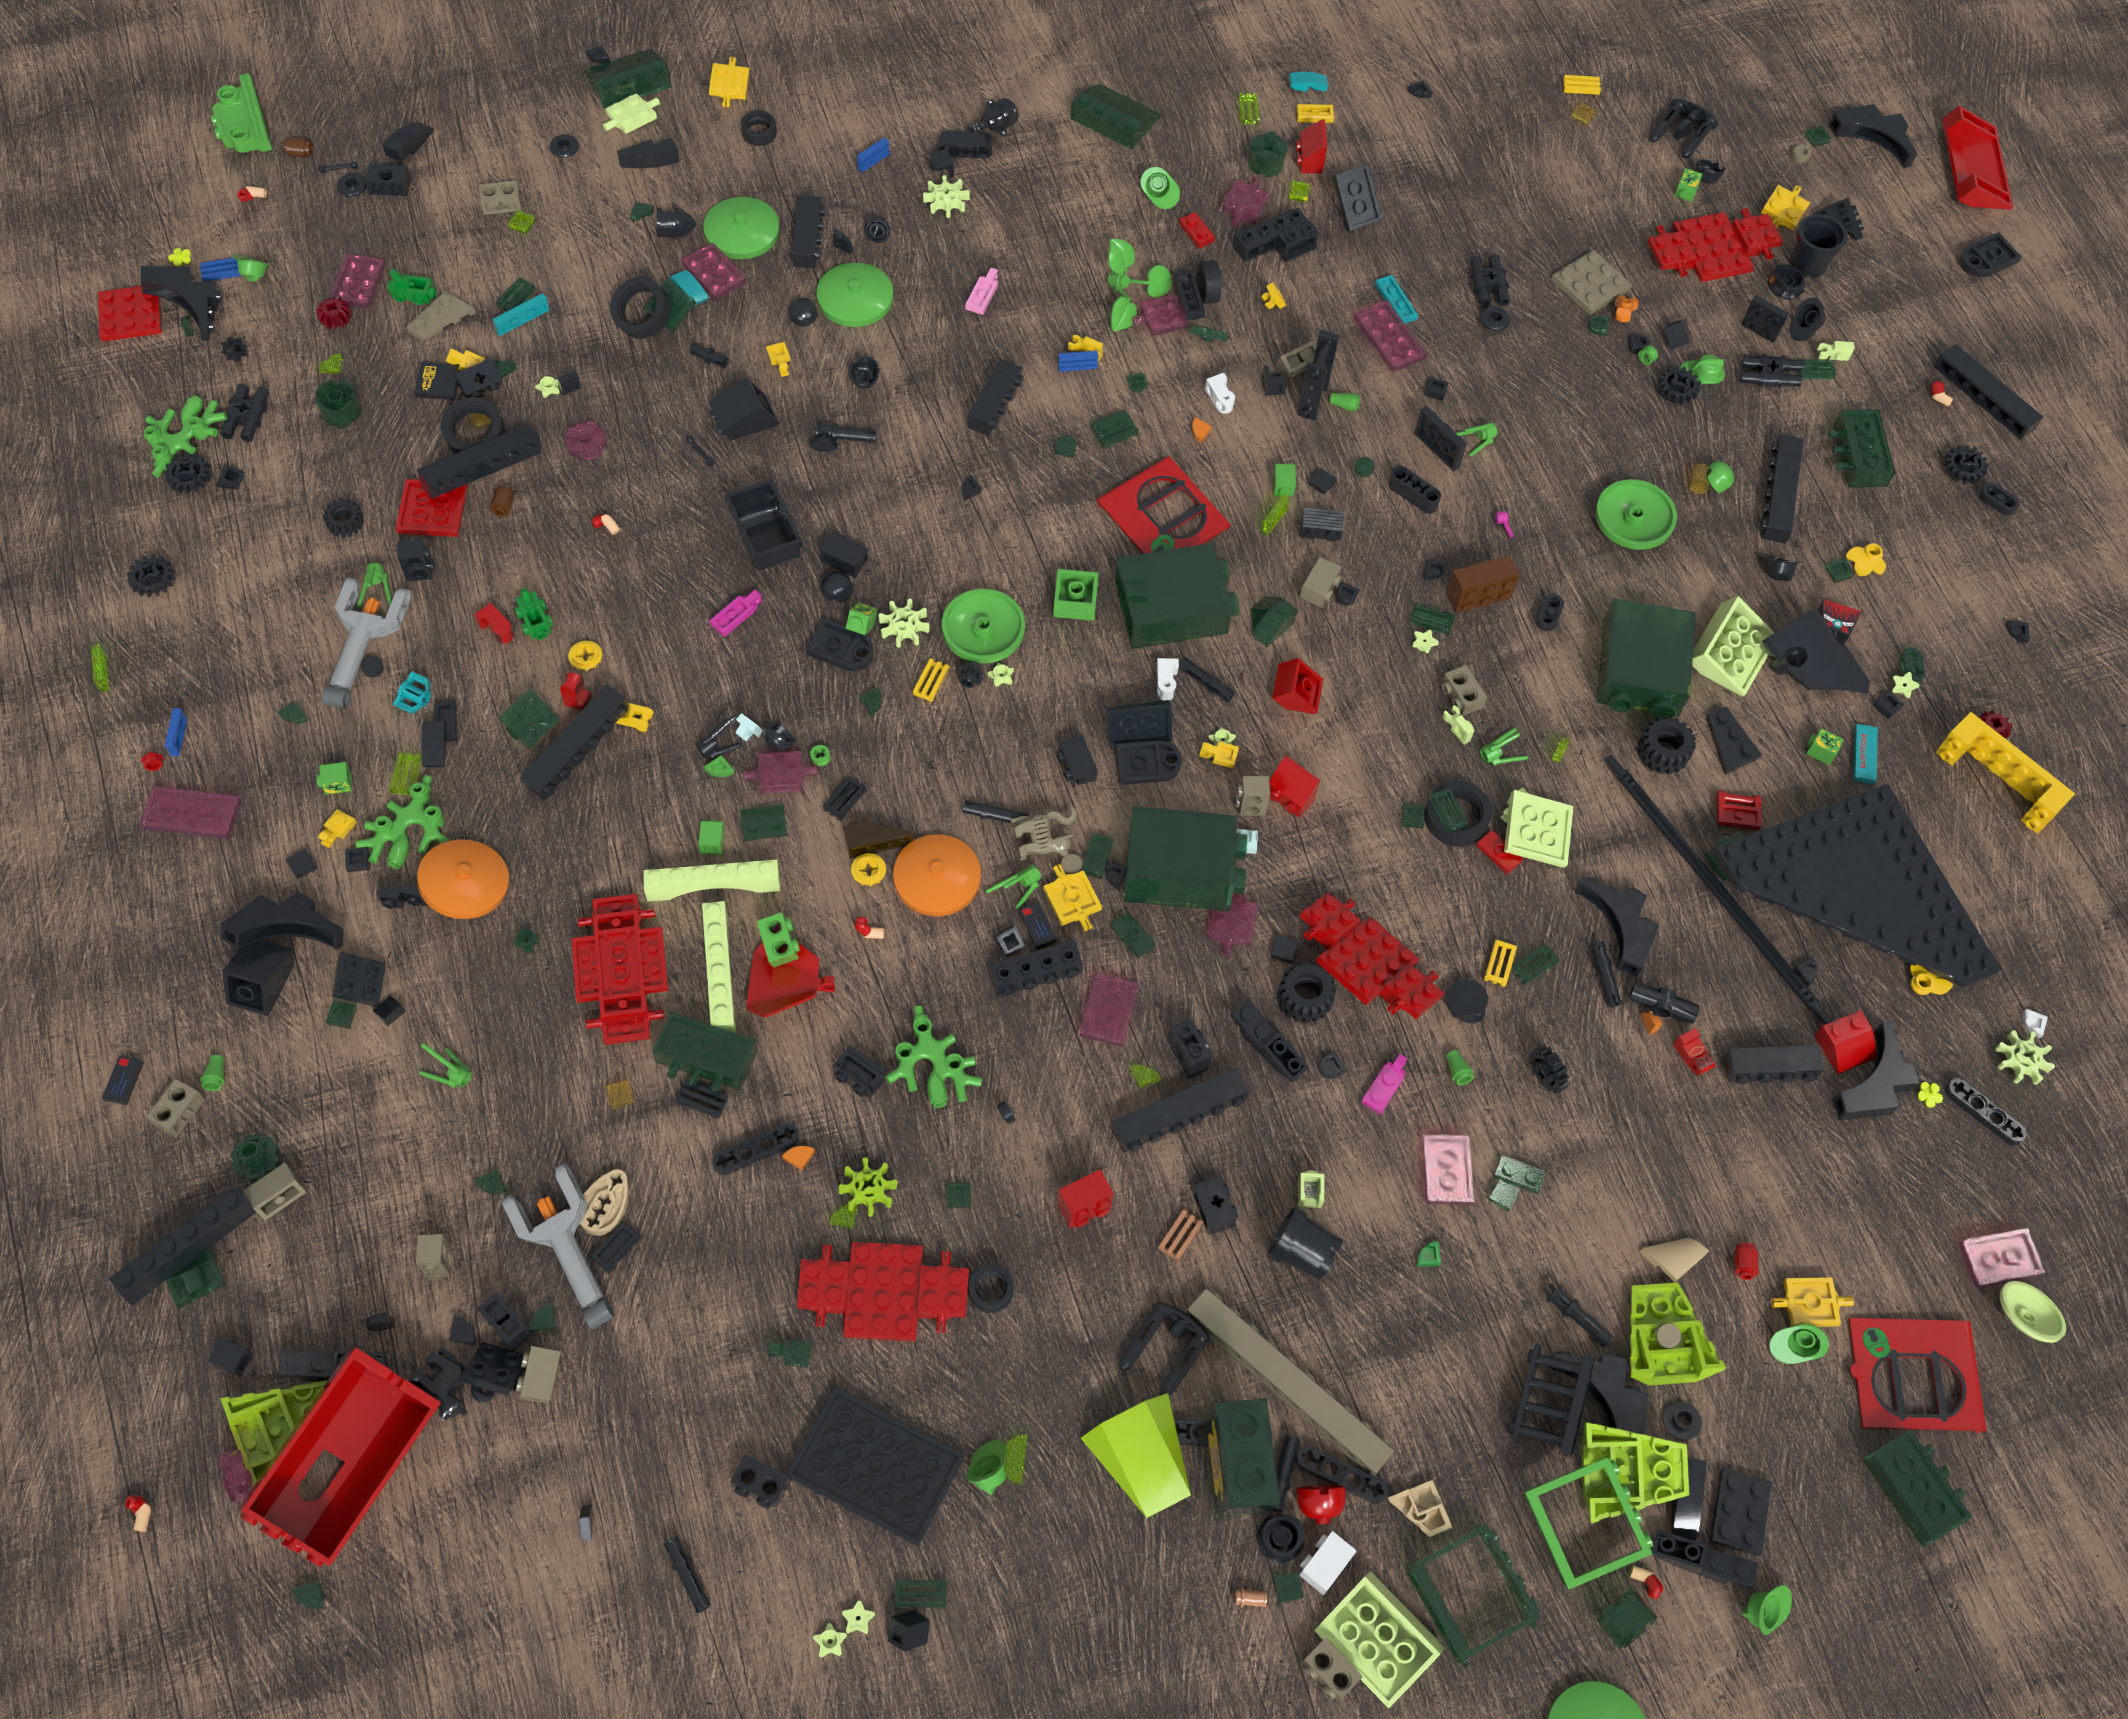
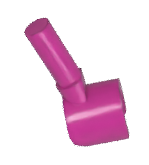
M1497 512L1494 516L1495 523L1503 524L1509 538L1514 537L1508 523V513Z

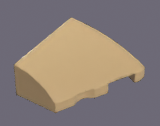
M1689 1237L1644 1247L1640 1251L1654 1267L1659 1266L1674 1283L1709 1252L1701 1243Z
M1433 1480L1388 1497L1390 1503L1397 1507L1429 1537L1453 1528Z

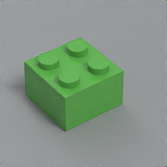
M1058 569L1053 617L1094 621L1099 573Z

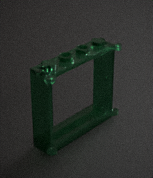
M1487 1524L1482 1527L1479 1525L1475 1526L1473 1532L1414 1564L1412 1562L1406 1564L1407 1569L1405 1572L1457 1664L1461 1663L1463 1667L1469 1665L1467 1659L1527 1625H1530L1532 1629L1537 1627L1538 1625L1535 1621L1540 1618L1537 1603L1527 1595L1523 1579L1513 1571L1509 1555L1505 1551L1502 1552L1498 1545V1536L1495 1531L1493 1532L1492 1529L1488 1528ZM1480 1536L1527 1619L1471 1650L1424 1566Z

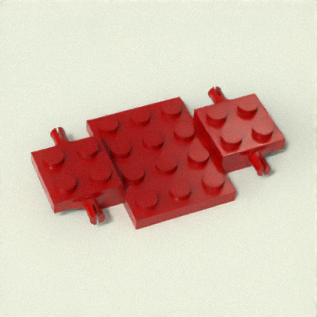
M1744 208L1741 210L1744 218L1734 220L1732 225L1725 212L1676 221L1672 225L1673 233H1667L1664 226L1659 225L1656 227L1659 235L1649 237L1647 244L1661 270L1675 269L1676 272H1679L1680 277L1683 278L1688 275L1686 270L1694 269L1700 282H1706L1752 272L1754 266L1749 257L1763 253L1766 260H1770L1774 256L1770 249L1781 246L1783 240L1768 213L1752 216L1749 209Z
M1327 892L1302 911L1299 917L1310 928L1304 933V937L1307 940L1316 939L1327 949L1318 957L1316 962L1363 1004L1368 1005L1377 996H1380L1390 1005L1387 1008L1388 1012L1392 1010L1390 1014L1393 1015L1399 1009H1402L1417 1020L1445 994L1432 983L1438 978V974H1434L1436 971H1431L1426 976L1418 971L1414 966L1417 965L1420 959L1371 916L1359 925L1361 920L1350 911L1355 906L1353 899H1348L1342 904Z
M637 894L592 899L593 911L591 917L578 918L579 927L592 925L594 935L571 938L577 1003L599 1000L600 1004L599 1018L586 1019V1029L600 1027L603 1032L604 1045L651 1039V1020L665 1019L664 1009L650 1011L646 994L669 991L663 928L641 929L642 919L656 917L655 909L641 910Z
M852 1242L850 1263L832 1260L831 1245H828V1248L826 1245H822L821 1259H801L797 1309H809L816 1312V1327H819V1323L821 1327H825L826 1313L845 1314L844 1338L916 1342L918 1318L937 1319L935 1332L940 1333V1325L942 1324L941 1334L946 1333V1319L953 1317L966 1318L969 1268L950 1266L951 1252L947 1251L946 1260L945 1251L941 1252V1265L922 1266L923 1246L865 1242Z

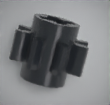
M228 337V343H221L223 348L220 353L227 356V361L234 359L235 362H239L241 360L240 356H247L245 353L247 345L241 343V338L234 340L233 337Z
M968 662L966 666L961 664L957 672V677L960 678L959 682L967 688H973L975 684L980 686L984 678L981 666L975 662Z

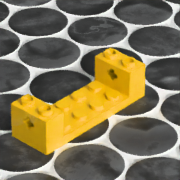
M1972 712L1949 733L1935 752L1951 766L1966 752L1970 753L1976 760L1989 768L1992 773L1999 776L2010 787H2013L2023 795L2026 800L2032 802L2034 805L2021 821L2037 834L2075 795L2073 791Z

